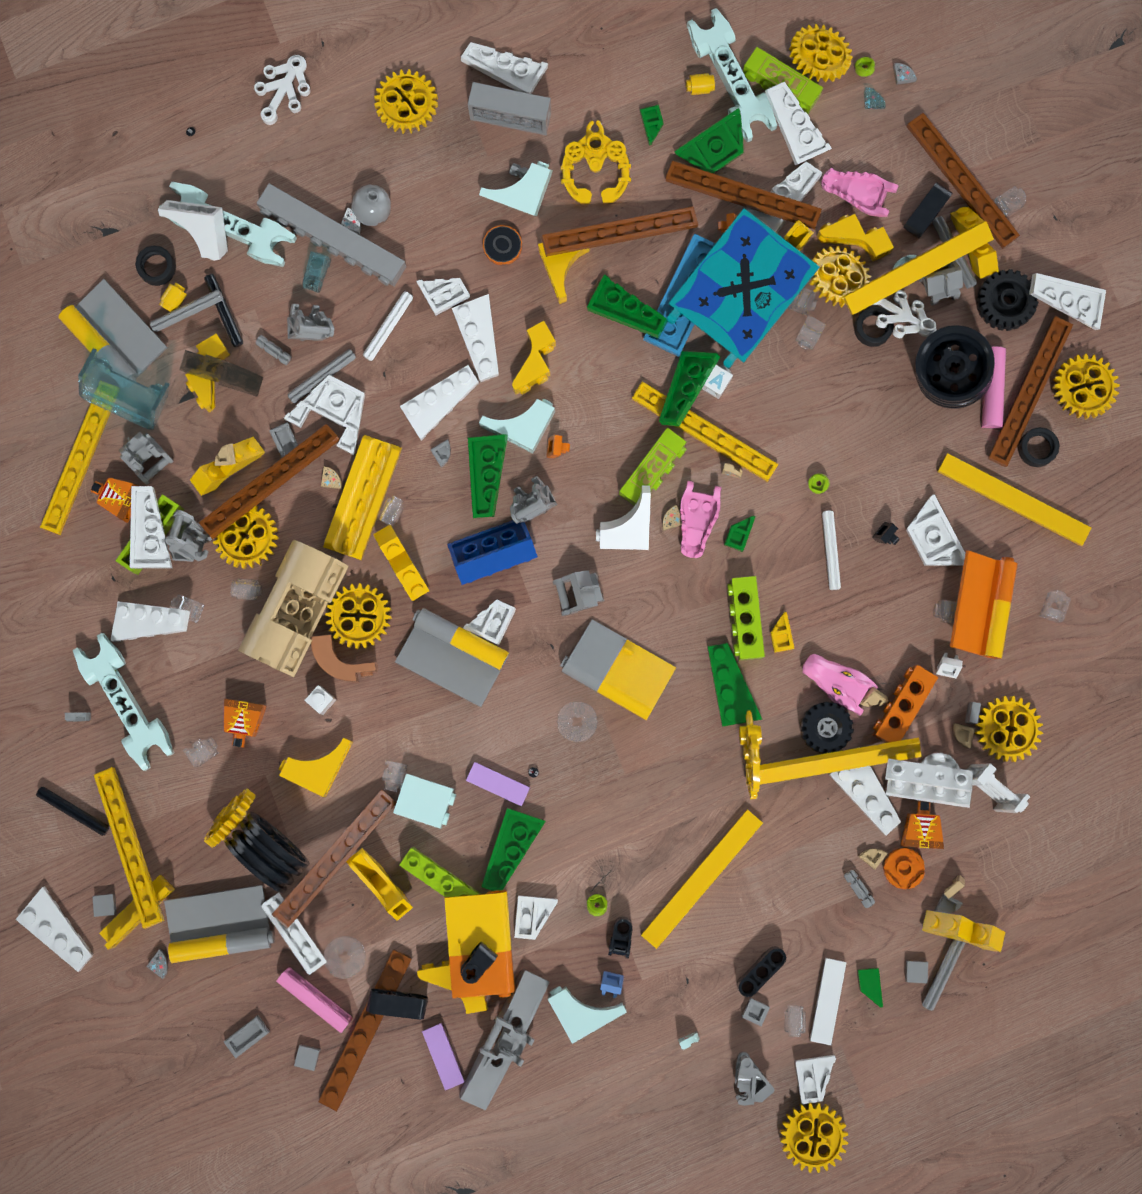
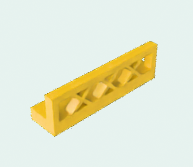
M159 875L152 882L160 905L175 889L162 875ZM134 900L99 933L106 940L107 943L104 946L108 950L115 948L141 923Z

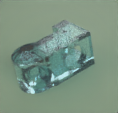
M310 252L303 279L304 289L318 293L321 291L327 269L331 263V259L328 256Z

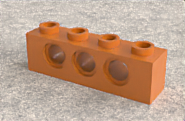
M915 665L913 668L909 667L903 676L906 678L902 685L899 684L893 693L895 698L892 703L889 701L883 710L885 715L882 720L878 719L874 724L873 730L875 731L873 736L885 743L901 741L939 677L919 665ZM912 682L918 685V692L916 694L912 693L909 689ZM901 700H905L908 703L906 711L901 710L899 707ZM891 717L896 718L898 721L895 729L889 726V719Z

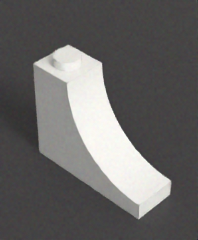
M166 200L158 208L159 216L177 222L191 234L199 247L202 258H209L213 261L220 260L228 251L222 207Z
M642 485L641 494L636 505L626 515L613 521L600 522V529H596V541H600V549L649 550L650 486Z

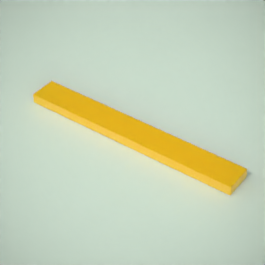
M982 221L844 295L843 298L850 314L858 313L994 240L987 221Z
M100 380L40 528L61 535L121 389L120 387Z
M642 381L632 396V400L656 415L661 416L667 396ZM690 410L681 425L676 426L766 482L769 481L778 466L776 462Z
M948 453L937 471L1079 546H1083L1091 530V527Z
M918 737L760 765V785L888 763V759L907 760L922 757L920 740Z
M114 767L94 774V778L142 927L146 929L165 920Z
M747 809L643 931L641 936L657 949L763 822Z

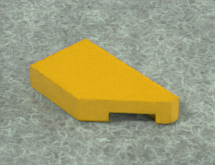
M787 612L782 614L770 632L774 653L795 649Z

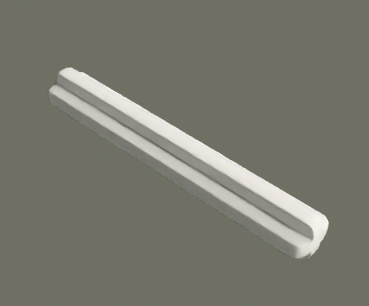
M406 291L402 293L364 351L363 356L370 361L374 359L412 301L413 296Z
M824 511L822 518L829 589L838 590L841 588L834 512Z

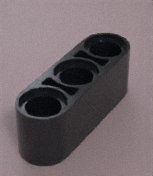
M936 182L903 228L920 239L953 193Z
M776 946L770 947L739 978L737 989L744 997L755 995L785 964L787 957L782 949ZM780 952L781 959L778 962H772V953ZM760 966H764L767 969L763 977H758L756 974V970ZM745 981L752 983V988L748 992L743 991L741 988Z
M374 988L370 989L366 1011L377 1015L422 1020L425 1016L428 997L421 994Z

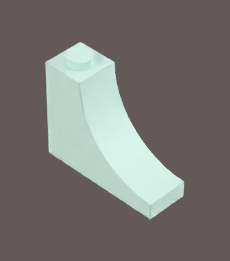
M540 161L537 164L531 163L527 173L516 184L498 190L481 187L479 195L537 216L553 170L548 169V164Z
M536 399L531 408L518 417L507 420H495L482 416L479 425L495 435L507 434V441L533 454L555 413V408L552 407L553 404L548 400L542 399L541 401Z
M558 986L551 990V995L548 996V1001L572 1044L627 1013L623 1003L604 1008L586 1005L576 999L567 987L561 988V986Z

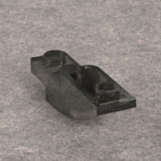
M185 350L179 370L218 382L221 386L258 397L263 380L262 376L235 364Z

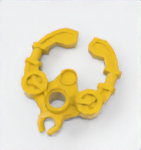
M599 120L596 121L599 130L592 132L591 127L594 121H590L586 127V135L578 142L569 143L565 148V156L561 166L563 174L561 184H564L567 192L575 201L580 204H590L591 191L586 188L577 189L574 185V179H570V171L574 170L573 163H578L585 158L590 170L597 173L601 171L603 163L608 157L612 162H618V169H621L622 177L618 178L616 188H606L603 190L601 198L603 203H614L622 196L628 183L631 182L629 177L631 164H629L625 145L621 141H612L605 136L603 125ZM597 140L601 145L599 148H592L590 143Z
M747 711L746 726L739 727L740 745H743L744 760H746V785L748 786L750 799H757V792L760 789L761 760L759 744L762 743L761 726L753 725L752 712Z

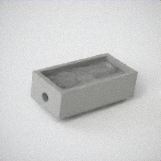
M473 82L468 101L470 120L547 135L551 117V98Z

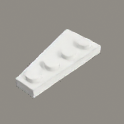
M805 162L789 174L783 182L774 186L770 192L801 202L822 176V172L808 162ZM746 209L776 233L786 222V220L756 210Z
M1038 273L1032 274L1030 295L1094 330L1100 329L1106 290Z
M467 365L400 407L422 441L479 382Z
M118 601L110 641L119 642L140 637H153L160 634L186 632L190 611Z

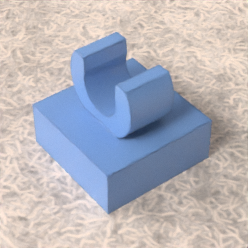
M604 971L600 987L602 995L605 996L606 992L613 993V998H616L618 994L620 995L624 975Z

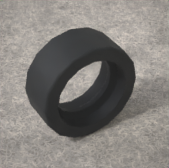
M153 245L146 247L136 257V270L140 277L150 285H164L175 275V260L161 246ZM161 255L167 261L166 270L156 277L148 275L144 268L146 261L151 256Z
M869 307L863 310L857 317L854 330L857 339L862 344L870 347L880 346L892 335L894 323L887 324L884 334L878 338L869 337L863 331L862 324L867 317L880 314L891 315L884 308Z
M1038 427L1031 429L1022 436L1019 441L1018 452L1024 463L1032 467H1042L1056 458L1059 453L1060 444L1054 432L1047 428ZM1042 436L1049 442L1050 452L1048 456L1036 459L1030 455L1027 444L1032 437Z

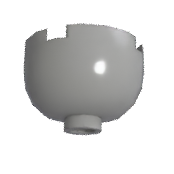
M369 184L362 186L356 191L352 198L351 210L360 223L367 226H376L378 223L385 222L390 215L391 200L383 188Z

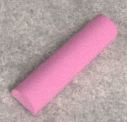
M992 347L995 358L994 374L991 385L982 400L981 428L1002 429L1006 348Z
M288 967L277 979V983L340 1033L344 1031L353 1019L352 1016L292 968Z

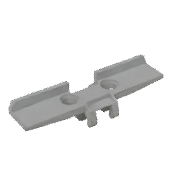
M525 969L520 971L514 983L515 991L511 993V996L507 997L498 1017H495V1024L483 1047H480V1053L459 1092L461 1100L486 1110L511 1062L513 1061L518 1066H522L524 1060L520 1055L526 1043L532 1046L535 1040L526 1032L550 983L548 980ZM514 1017H519L521 1020L517 1027H513L511 1024ZM504 1026V1028H503V1030H502V1032H501V1034H500V1036H499V1038H498V1040H497V1042H496V1044H495L493 1050H491L492 1047H493V1045H494V1043H495V1041H496V1039H497V1037H498V1035H499V1033H500V1031H501V1029H502V1027ZM502 1058L498 1065L491 1064L492 1059Z

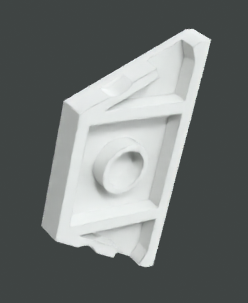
M932 495L907 527L906 531L924 566H963L965 552L936 496Z

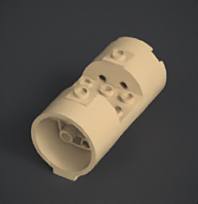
M292 540L275 574V577L278 579L260 615L256 613L238 651L294 677L312 642L311 636L327 604L331 603L348 565L304 543Z

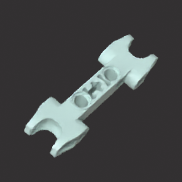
M715 8L711 10V18L714 24L711 29H701L693 20L687 22V28L692 47L697 56L702 58L709 54L735 105L728 109V115L736 109H740L743 138L748 143L753 138L750 128L751 122L762 121L771 131L777 128V123L766 94L763 92L757 96L754 95L729 47V44L736 41L735 34L729 22ZM724 56L727 58V60L722 61L719 59V57ZM743 90L745 94L740 95L736 91Z
M171 181L169 187L181 196V202L211 206L205 203L208 194L192 185ZM223 211L226 236L250 245L247 251L248 256L264 264L284 266V259L275 254L273 248L280 241L295 243L297 239L295 234L268 218H263L260 226H257ZM171 220V221H172L173 223H175L177 226H179V227H181V228H184L183 226H181V225L178 224L177 222ZM244 229H249L248 234L241 235Z
M100 633L97 635V640L101 650L96 658L90 659L81 648L77 647L73 650L78 669L89 685L99 681L130 734L121 740L125 750L140 768L146 771L151 768L146 754L152 745H158L167 756H171L175 752L169 734L158 718L150 723L148 722L120 675L118 669L126 664L121 652L104 633ZM113 679H115L117 681V687L112 690L110 688V682ZM122 698H126V699H127V700L125 701V705H126V706L120 704V703L123 702ZM133 714H136L138 717L135 724L130 722V717Z

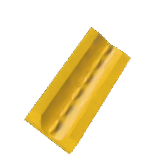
M366 435L363 436L324 541V548L362 561L402 447Z

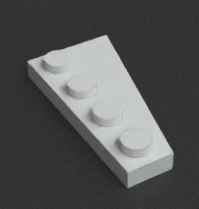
M470 42L461 56V62L516 91L529 94L533 92L548 68V63L541 62L540 64L533 62L532 59L527 57L522 59L513 56L512 53H500L495 51L494 48Z
M785 82L765 91L795 165L832 149L829 143H826L822 138L819 129H816L812 124L809 115L802 110L799 101Z
M489 294L452 308L480 382L499 375Z
M132 486L130 568H173L168 546L165 542L166 537L154 487Z
M871 766L831 772L829 774L885 836L901 822Z
M44 886L16 920L79 972L92 958L93 953L79 933H76L69 919L64 916L59 909V905L51 898L49 891Z

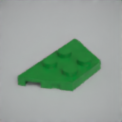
M736 109L674 151L675 154L699 169L712 174L743 155L744 142L740 109Z

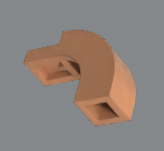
M332 635L311 637L313 655L319 666L329 675L346 682H359L358 674H361V677L373 676V672H378L377 663L375 662L355 665L343 663L335 652Z

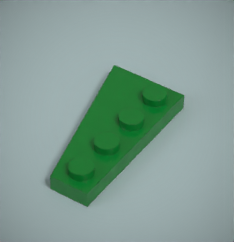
M605 274L587 306L589 312L658 339L667 324L666 317L649 305L639 301V298L625 291L622 286L611 281Z
M681 352L659 419L662 425H681L720 359L718 353Z
M507 434L468 438L473 518L495 517L508 439Z
M728 643L708 646L707 650L722 727L746 723L747 711L752 712L753 721L763 720Z
M507 808L481 885L482 888L491 891L504 889L545 824V820Z

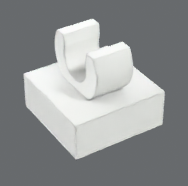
M944 653L937 666L936 674L956 679L962 669L963 661L959 660L958 655H955L954 659L947 657L948 653Z

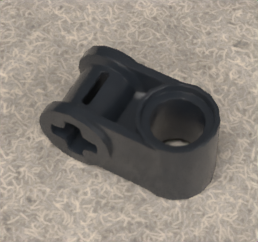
M619 917L615 920L610 939L609 956L616 954L629 959L633 926L631 920L627 917ZM626 922L629 925V929L626 932H620L617 928L619 923Z
M480 942L461 966L460 973L463 980L469 984L476 983L494 963L498 954L483 942ZM474 968L473 971L475 974L473 976L468 975L467 977L466 970H472Z

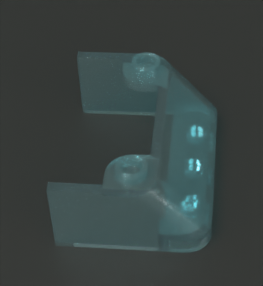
M94 348L78 375L79 395L84 400L146 429H154L169 394V383H165L164 386L160 384L150 385L149 388L112 371L110 362L102 357L97 358V350Z

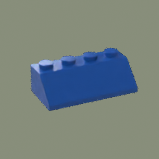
M513 520L447 544L462 585L538 557L525 522L515 523Z

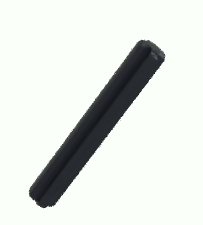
M214 274L204 277L210 293L215 290H219L222 293ZM223 296V300L216 303L215 306L233 347H239L243 345V340Z
M45 787L38 789L36 796L101 836L106 835L109 826Z

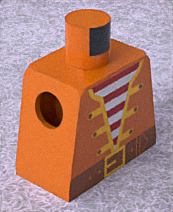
M108 478L105 485L95 481L91 492L99 495L97 504L128 523L131 518L132 486L139 485Z
M224 699V732L234 734L232 746L244 748L246 736L256 737L266 705Z
M918 802L917 814H907L901 846L944 849L940 815H930V802Z

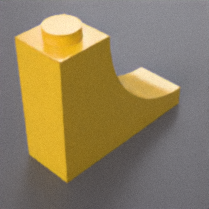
M543 243L538 244V251L559 304L567 301L564 287L567 272L579 257L590 252V248L546 257Z
M343 738L334 751L317 760L301 761L288 757L287 760L284 759L279 767L281 771L279 776L317 795L326 797L353 741Z

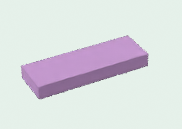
M474 762L466 781L520 806L523 805L530 787Z
M442 1022L422 1030L444 1089L448 1090L464 1083V1077Z

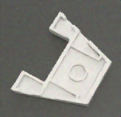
M328 375L311 391L309 396L296 405L297 407L285 415L284 419L301 428L311 410L346 428L337 447L354 455L365 393Z

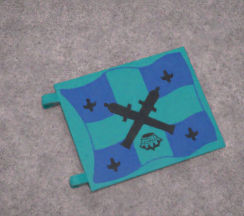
M743 208L668 303L674 310L668 315L667 321L673 325L681 314L730 352L723 362V365L729 369L737 358L743 363L747 360L820 266Z

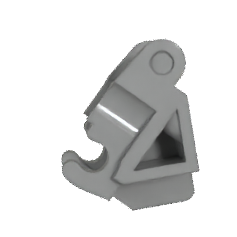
M956 261L943 266H948V269L930 273L919 279V282L924 284L927 296H931V306L938 304L939 300L943 298L959 299L961 294L959 289L963 288L962 269Z
M292 304L290 317L287 318L288 339L323 341L333 337V323L330 318L325 316L324 312H319L320 306L313 305L308 317L304 316L302 310H298L299 304Z
M139 432L132 439L128 437V442L119 449V452L122 454L120 458L146 485L168 463L174 462L148 433L143 435ZM153 455L156 458L161 455L163 456L145 474L141 473L144 469L142 464Z
M538 476L531 479L534 483L531 493H525L519 486L514 489L517 495L513 497L510 512L515 523L529 522L557 505L549 487L545 486Z
M176 510L173 515L175 519L170 535L166 537L165 541L169 545L172 559L193 562L194 559L197 561L206 559L208 551L204 550L202 552L205 543L212 540L208 534H203L204 529L194 520L192 515Z
M589 570L580 571L553 580L563 610L561 612L562 616L598 606L597 602L605 601L600 591L597 573L590 574ZM566 582H571L576 607L570 608L564 587Z
M746 1052L739 1053L735 1068V1083H737L736 1086L739 1088V1091L745 1093L735 1096L738 1104L745 1106L754 1105V1102H763L774 1092V1088L754 1064L749 1054Z

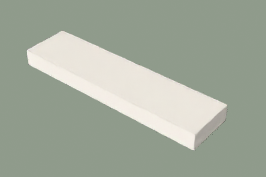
M825 958L810 1035V1041L827 1045L832 1043L846 962Z

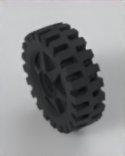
M1004 269L992 274L982 284L976 299V303H978L977 310L980 311V317L985 318L984 322L991 324L990 327H998V330L1001 331L1004 329L1011 331L1023 326L1032 318L1037 310L1039 301L1029 294L1032 279L1028 280L1026 274L1021 275V271L1018 270L1013 272V269H1008L1007 271ZM1003 297H1009L1011 304L1006 303Z

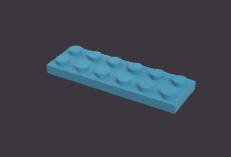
M693 235L657 312L667 318L674 310L668 303L716 243L699 235ZM681 314L673 325L667 321L659 339L645 334L643 341L679 357L695 324Z

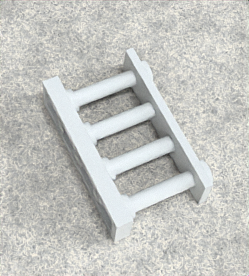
M888 759L885 780H888L886 795L970 808L973 771Z
M990 763L971 764L967 768V770L973 771L972 785L978 786L998 803L993 809L996 812L1021 813L1028 806L1027 800L1030 796L1028 794H1014L995 778L993 773L996 771V768Z
M277 893L264 902L261 907L307 974L310 975L327 963V961L298 919L289 928H286L271 915L284 901L280 893Z

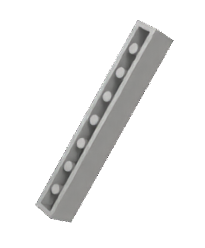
M270 183L257 201L260 213L264 216L276 218L277 222L283 227L287 228L289 226L294 229L293 231L297 235L309 237L310 241L318 247L323 245L328 248L327 251L336 257L338 255L345 258L344 261L351 266L356 264L361 267L362 272L369 276L372 274L377 276L378 280L386 286L390 284L395 287L406 269L404 260Z

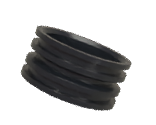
M953 325L934 331L923 341L916 356L915 364L918 386L928 400L940 407L959 409L974 404L985 395L993 379L995 358L990 343L981 333L966 326ZM957 345L959 350L952 351L951 347ZM973 354L977 357V359L975 361H971L969 359V356ZM940 355L941 360L936 362L933 360V357ZM951 367H959L958 373L951 372ZM976 375L975 381L969 380V376ZM933 376H941V379L935 382ZM952 384H957V391L954 392L950 389Z
M250 812L247 815L248 821L243 820L240 823L242 831L235 829L231 833L233 838L227 837L224 843L234 857L259 880L275 891L285 893L287 890L286 885L294 883L292 874L300 876L303 872L301 867L307 868L310 863L306 856L282 832L258 814Z

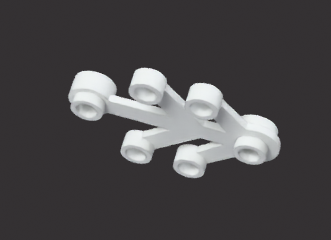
M293 55L286 64L277 67L267 65L264 68V74L268 79H273L278 74L288 73L283 79L266 84L257 82L254 85V90L259 96L278 89L270 105L261 111V118L265 124L272 125L277 121L276 110L286 92L289 98L288 105L290 111L298 113L301 110V104L296 98L292 85L295 76L299 82L298 91L300 95L308 96L310 94V87L306 83L303 74L307 64L302 56ZM295 62L300 63L298 66H293ZM273 70V73L267 74V71ZM261 86L264 87L262 91L257 90ZM303 87L308 88L305 92H302L301 89ZM298 104V107L294 109L292 105ZM267 112L272 113L269 117L265 116Z
M902 290L897 291L893 298L896 303L900 304L901 308L886 299L872 304V306L879 304L895 314L878 315L875 321L878 327L885 328L889 323L909 322L912 324L910 326L896 325L893 330V335L896 338H903L905 334L919 333L924 337H928L936 331L935 321L926 317L923 309L924 304L916 300L910 308L906 299L907 294ZM912 312H913L914 314H917L918 318H916L915 316H913V315H912Z

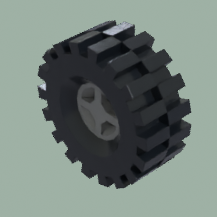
M829 702L819 703L810 707L804 713V717L800 722L802 739L815 752L826 754L840 751L847 746L854 731L852 729L853 720L850 719L849 716L851 715L849 712H846L844 707Z

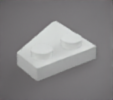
M460 278L417 281L435 316L470 298Z
M496 600L489 605L487 610L482 611L477 615V618L466 624L463 629L499 645L516 608Z
M518 895L514 938L535 940L558 903V899Z
M835 1055L794 1060L801 1104L823 1101L825 1089L831 1076V1069L836 1060Z

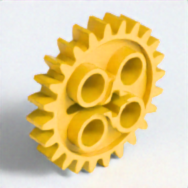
M815 24L814 28L808 25L806 29L802 27L800 32H796L790 43L789 50L791 53L789 56L794 58L792 64H798L797 70H804L802 75L808 73L809 79L815 76L817 82H819L820 78H823L826 83L828 79L834 82L835 78L840 79L842 75L846 74L853 58L850 55L852 49H847L849 43L843 42L845 37H838V31L833 33L832 27L826 30L825 25L819 28Z
M401 69L398 76L395 72H392L393 78L385 76L387 82H380L382 89L376 88L378 95L374 96L377 102L374 106L375 109H379L376 111L378 117L382 116L380 118L382 123L387 122L388 129L393 125L394 132L401 128L402 134L405 133L406 129H409L410 134H412L413 128H416L419 132V125L427 127L426 120L432 122L431 115H436V110L434 109L438 107V102H436L438 96L434 94L436 89L431 87V80L426 81L425 75L419 78L418 71L411 75L410 69H408L407 74H404ZM406 86L412 87L409 91L403 90ZM395 89H398L401 92L402 96L407 102L410 101L412 109H414V111H416L418 114H414L412 112L410 106L407 104V102H403L401 95L397 91H395ZM390 98H396V99H397V100H396L395 102H393V103L388 102V100H389ZM417 101H424L423 105H416ZM404 112L409 113L407 117L400 116Z
M830 246L827 251L822 249L812 259L820 268L813 275L812 281L809 284L816 286L813 292L819 291V298L826 297V303L831 300L832 305L835 306L839 302L842 308L845 304L844 295L869 283L871 275L867 273L870 269L863 267L866 262L859 261L860 255L857 257L853 256L854 251H851L849 254L847 253V248L840 251L839 246L835 250Z
M1084 354L1082 359L1079 355H1076L1074 360L1069 358L1067 364L1063 363L1061 365L1062 369L1056 371L1058 376L1053 379L1058 384L1054 385L1052 389L1058 390L1053 396L1060 397L1057 404H1064L1063 411L1069 408V415L1076 412V418H1080L1083 414L1084 418L1088 419L1090 414L1093 418H1096L1098 413L1103 415L1105 410L1112 408L1110 404L1116 402V399L1113 397L1119 395V392L1114 389L1118 388L1120 384L1114 383L1119 377L1112 376L1115 369L1108 370L1109 362L1103 365V358L1096 361L1095 355L1088 359V355ZM1089 371L1095 372L1096 378L1090 377ZM1070 376H1074L1077 379V384L1070 381ZM1098 381L1103 382V384L1093 385L1089 389L1085 387L1074 392L1069 391V389H1077L1083 384L1088 386ZM1095 389L1101 391L1102 397L1096 396ZM1076 395H1080L1083 398V403L1076 400Z
M255 506L216 536L218 539L213 541V544L219 545L215 550L217 553L223 552L220 558H227L226 563L229 565L234 561L233 566L235 568H238L241 563L243 569H246L247 564L253 569L255 562L261 566V559L269 561L266 555H274L270 549L271 547H278L273 540L279 539L278 536L274 535L279 530L276 527H272L276 522L270 520L271 515L269 513L264 515L265 510L262 508L258 511V507ZM246 518L247 524L244 527H239V521ZM264 529V535L256 538V531ZM243 534H246V535L248 534V535H249V538H248V539L243 538L242 535H243ZM231 535H236V541L228 544V538ZM247 546H253L252 553L245 555V548Z
M359 583L357 589L353 584H351L350 590L343 587L344 593L341 594L336 591L338 598L332 599L333 605H327L331 609V612L325 613L326 616L331 617V620L326 622V624L332 625L329 632L336 631L333 638L341 637L340 644H344L347 641L348 648L353 643L356 649H359L360 644L366 649L367 642L374 646L375 638L381 641L380 634L387 635L384 627L391 626L386 623V620L392 619L391 616L387 615L391 608H385L389 601H382L383 593L376 595L378 592L377 588L370 591V585H367L365 589H363L361 583ZM347 601L354 602V608L350 611H346L344 607ZM370 601L374 602V609L370 612L365 611V604ZM358 611H360L362 615H376L377 618L361 617L358 621L355 617H341V614L358 615ZM346 621L353 622V628L350 631L343 629ZM369 621L372 622L373 629L370 632H365L363 629L364 624Z
M1002 696L1001 701L995 698L994 704L987 702L989 709L981 708L984 715H979L978 719L981 720V723L975 724V726L980 727V731L975 732V734L981 735L982 738L977 742L985 743L981 749L989 748V756L996 753L995 760H999L1002 756L1003 762H1008L1009 757L1012 762H1016L1017 757L1020 760H1024V754L1027 756L1032 755L1029 749H1038L1034 743L1041 742L1037 735L1043 734L1042 731L1038 730V727L1043 726V724L1037 723L1036 720L1041 716H1034L1036 708L1028 709L1030 702L1023 705V698H1019L1015 702V696H1010L1009 701L1006 696ZM998 712H1001L1004 715V720L1002 723H999L996 720V714ZM1018 715H1022L1024 718L1022 726L1016 722ZM1009 726L1012 728V732L1005 730V727ZM996 732L1002 736L1000 743L994 741V734ZM1016 735L1022 738L1020 746H1017L1014 742Z
M244 789L226 807H223L222 811L214 819V824L207 832L204 842L213 848L221 840H225L231 831L236 829L245 818L246 811L251 807L250 805L255 799V794L249 789Z
M819 1102L816 1103L815 1107L808 1103L807 1108L800 1104V1111L792 1108L794 1115L786 1114L789 1122L782 1121V1124L786 1127V1129L780 1130V1133L785 1135V1137L780 1138V1142L786 1144L782 1147L783 1152L789 1151L786 1157L787 1159L793 1158L792 1164L794 1166L800 1163V1170L807 1166L808 1172L811 1173L813 1167H815L816 1171L820 1173V1167L823 1166L828 1171L827 1164L830 1163L835 1167L834 1159L836 1158L841 1161L839 1153H846V1150L842 1147V1145H848V1141L843 1139V1137L848 1136V1132L842 1131L846 1124L839 1123L842 1117L840 1115L835 1116V1109L828 1112L829 1106L827 1104L822 1109ZM817 1118L818 1122L816 1125L815 1133L817 1134L818 1138L814 1139V1154L813 1156H810L813 1144L812 1140L810 1139V1136L814 1135V1120ZM802 1121H810V1126L807 1129L803 1130L800 1128ZM825 1123L831 1125L827 1133L821 1132V1126ZM799 1142H807L805 1150H797ZM821 1145L828 1146V1150L824 1154L818 1153V1148Z

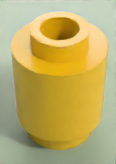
M708 73L689 75V79L686 80V91L690 92L691 95L709 94L710 91H715L714 75H709Z
M176 282L174 285L169 284L160 298L161 302L159 305L169 312L178 309L187 295L184 293L185 288Z

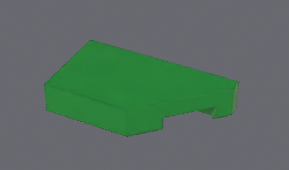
M659 105L640 109L649 146L653 144L664 125Z
M751 516L731 525L724 546L743 552L756 516Z
M879 968L858 969L859 990L880 1008L883 1007Z

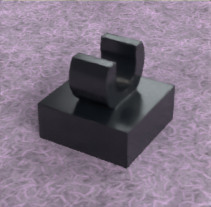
M884 522L872 538L878 543H888L890 545L892 543L896 545L900 539L895 535V532L899 528L893 523Z

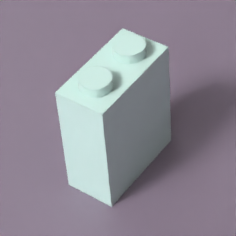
M406 774L393 813L442 828L443 825H447L450 816L447 810L449 805L453 806L456 794L453 793V788Z

